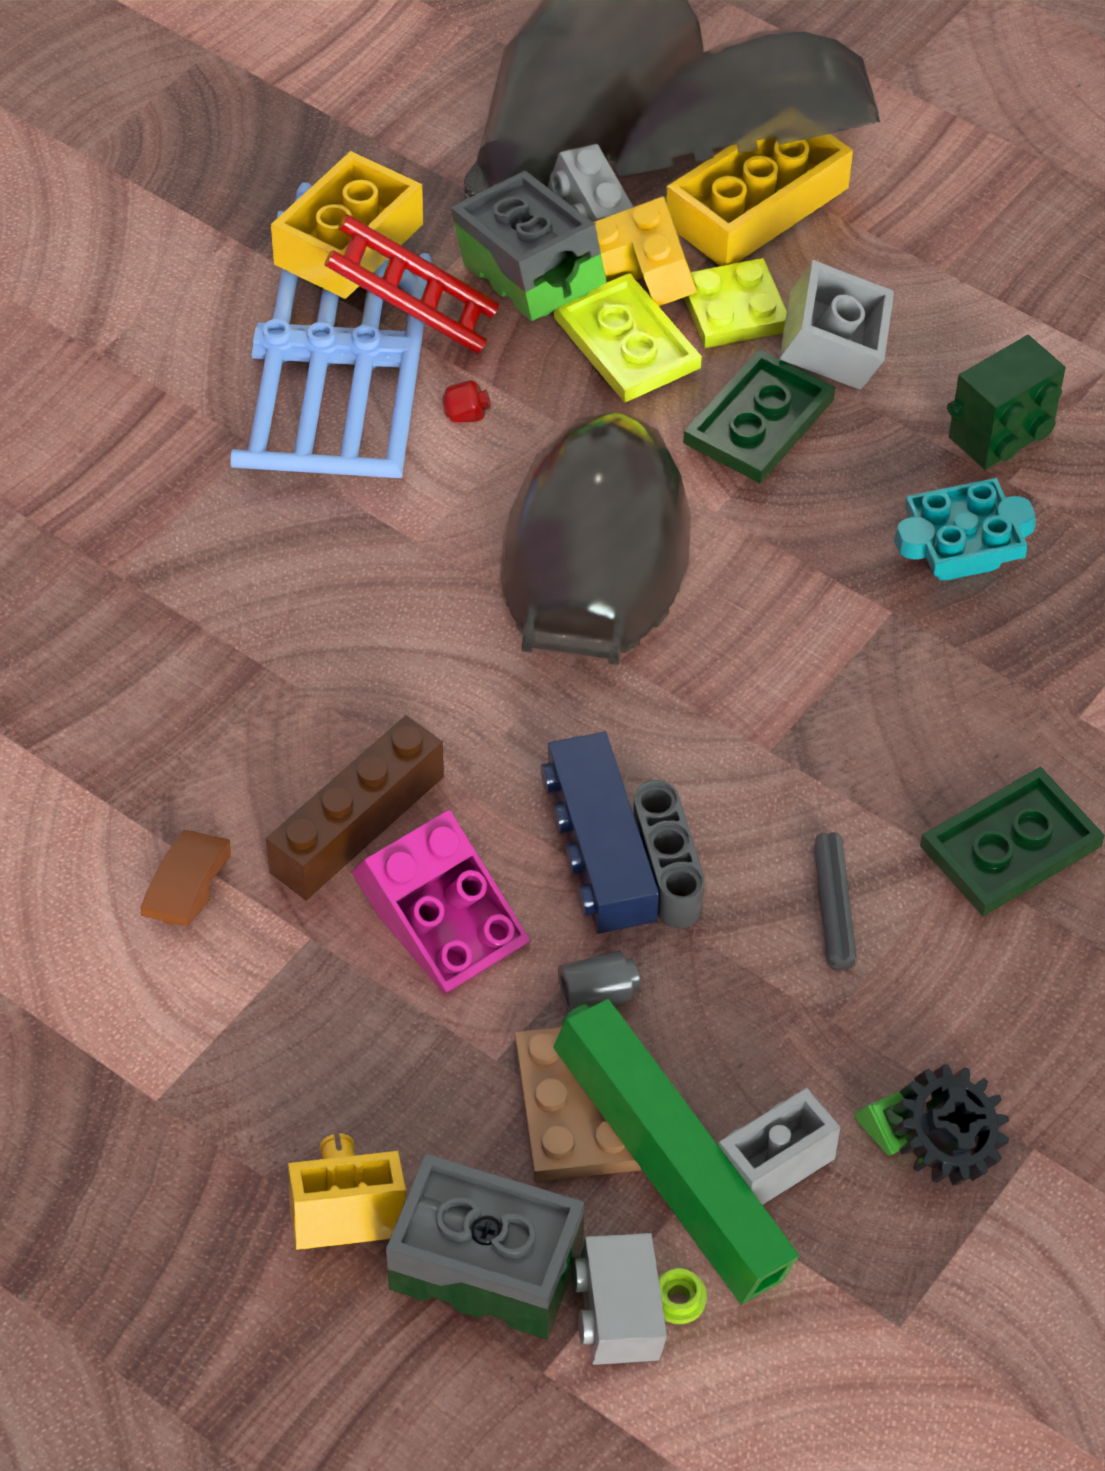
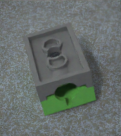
M523 171L451 207L464 266L477 277H484L489 280L493 290L500 296L512 298L515 308L531 321L547 316L553 310L576 298L584 297L590 291L607 283L595 223L527 171Z

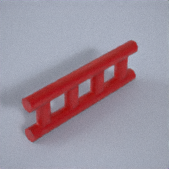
M346 214L343 217L338 230L351 237L345 254L343 256L332 250L327 256L324 266L476 354L483 350L487 339L474 332L480 313L489 318L495 315L499 308L497 301L352 216ZM366 247L389 259L382 278L360 266ZM405 269L427 281L421 300L398 288ZM443 291L465 303L458 322L436 310Z

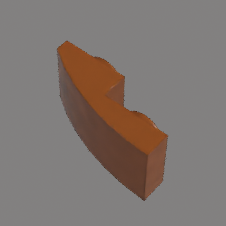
M183 830L166 853L149 885L140 907L141 916L162 920L171 925L189 926L210 900L209 882L231 857L230 839Z

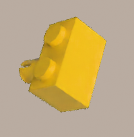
M339 1133L342 1150L338 1151L336 1149L335 1137L332 1134L324 1138L320 1143V1153L323 1159L288 1163L290 1214L296 1250L390 1239L406 1201V1187L398 1151L355 1155L353 1139L349 1135Z

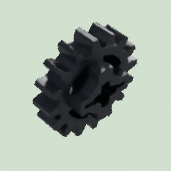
M944 1064L933 1072L930 1069L923 1071L914 1077L915 1081L910 1082L900 1090L904 1099L894 1105L892 1111L902 1117L903 1121L894 1126L892 1131L897 1135H905L907 1143L899 1151L901 1155L913 1152L917 1156L913 1166L916 1172L929 1166L932 1168L931 1178L933 1182L937 1183L949 1175L952 1185H959L969 1178L974 1181L988 1172L987 1168L1000 1162L1002 1157L997 1150L1008 1144L1009 1138L1003 1133L998 1132V1128L1009 1122V1117L1003 1114H996L994 1107L1001 1102L1002 1098L1000 1095L987 1097L984 1091L988 1081L985 1078L973 1084L970 1082V1070L964 1067L953 1075L949 1064ZM931 1094L932 1099L926 1102L927 1113H922L925 1101ZM975 1136H979L977 1146L975 1143Z

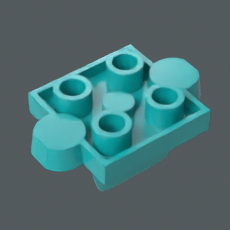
M997 478L906 496L905 510L909 518L899 523L894 542L899 554L905 558H926L934 577L937 576L939 581L976 575L996 570L1003 562L1026 558L1027 543L1024 537L1029 536L1035 530V512L1028 499L1020 496L1005 497Z

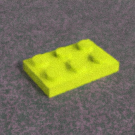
M630 273L609 281L590 291L586 296L576 298L554 310V319L624 403L701 369L702 356Z

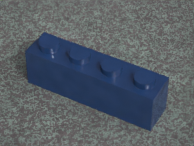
M607 732L548 742V763L541 764L542 782L545 792L547 794L554 792L557 803L553 804L554 821L558 833L566 832L570 844L565 845L566 859L570 873H579L582 885L578 886V897L583 915H592L597 934L657 922L659 892Z

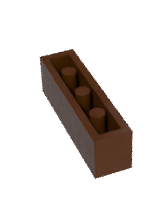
M405 715L266 837L270 874L307 901L444 777L443 741Z

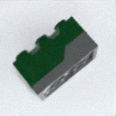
M425 1153L386 1247L389 1290L424 1301L434 1297L451 1303L458 1312L477 1318L484 1314L503 1319L512 1329L548 1340L572 1275L573 1258H578L583 1245L585 1202Z

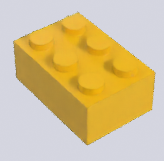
M350 151L271 224L274 265L346 299L359 285L324 266L325 260L332 250L344 256L351 237L338 230L341 220L348 214L392 241L402 245L423 225L422 184ZM366 247L360 266L373 273L388 258Z

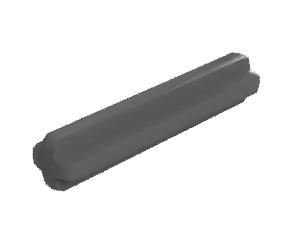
M836 832L830 834L820 833L815 838L814 849L827 963L833 969H849L855 965L857 955L843 840Z

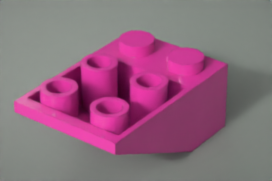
M450 809L366 858L351 872L379 918L443 994L448 993L531 941Z

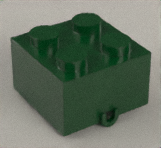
M1028 334L960 373L955 400L947 404V410L952 417L948 437L984 470L999 461L1011 459L1018 450L1035 440H1043L1054 429L1066 367Z

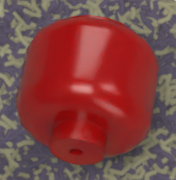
M473 380L447 387L442 397L445 414L453 422L480 421L485 416L484 409L491 407L487 390L481 391L480 386Z

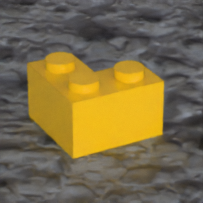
M664 196L593 222L596 226L606 282L628 273L636 280L644 277L650 295L658 306L697 293Z

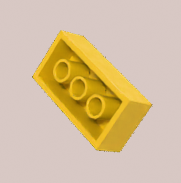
M790 106L667 186L666 203L677 234L719 266L738 263L849 188L853 150L793 106Z

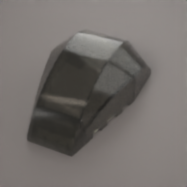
M795 28L759 31L720 43L681 65L650 93L626 126L611 157L613 170L617 177H623L674 166L673 157L694 153L697 162L714 158L713 149L737 144L738 152L741 153L758 149L756 140L776 136L778 145L879 123V112L864 60L836 39Z

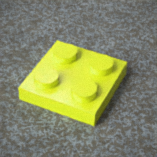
M764 258L691 272L697 293L683 298L704 349L782 334L784 332L787 310Z

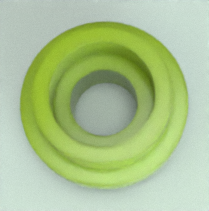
M675 1268L658 1277L665 1321L673 1324H686L696 1320L703 1313L707 1302V1291L704 1283L697 1275L687 1269ZM679 1293L685 1295L689 1301L684 1304H676L671 1302L669 1297Z

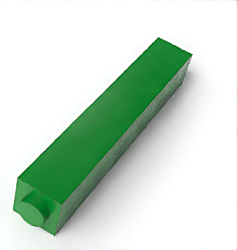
M609 998L590 1008L587 1004H583L571 1010L561 1021L563 1026L554 1043V1050L740 1305L783 1282L800 1255Z

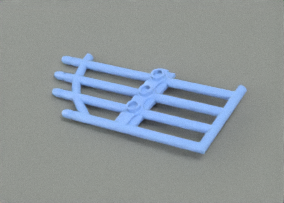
M302 183L298 187L295 202L312 187L311 184ZM278 211L277 218L285 211ZM422 253L419 255L421 258L432 263V258L429 254ZM389 259L373 273L382 278ZM282 269L273 319L266 323L258 322L253 338L252 359H265L248 450L232 449L231 468L402 478L424 323L408 314L405 331L378 330L383 299L367 291L361 326L357 328L334 327L339 296L323 288L317 323L312 325L290 324L298 276ZM405 269L399 286L408 294L421 300L427 281ZM287 361L310 362L294 453L266 451L282 363ZM333 363L355 365L340 456L312 454L327 366ZM377 366L400 368L386 459L358 457L372 369Z

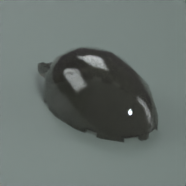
M622 411L576 418L535 455L509 512L502 540L500 571L502 592L506 605L510 608L511 615L516 621V628L523 634L522 652L532 653L533 648L605 658L608 659V664L619 665L621 653H626L639 646L640 639L646 636L653 627L657 628L669 614V608L674 603L677 592H680L689 566L691 512L681 474L657 428Z

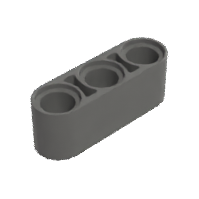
M650 780L642 783L636 789L633 815L659 892L658 916L668 926L687 928L694 925L702 914L705 885L704 875L677 790L668 782ZM674 894H684L687 896H676Z

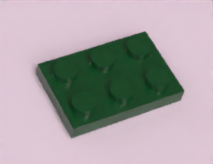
M758 349L684 430L683 443L761 483L832 403L836 387Z
M1040 766L922 834L920 847L982 916H985L1102 847L1105 835Z

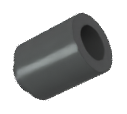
M620 950L558 966L559 984L568 1013L580 1005L587 1004L590 1008L608 998L614 1006L633 1001V990L640 989V978L634 959L625 960Z

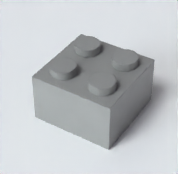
M812 260L790 290L779 359L861 390L885 360L894 291Z

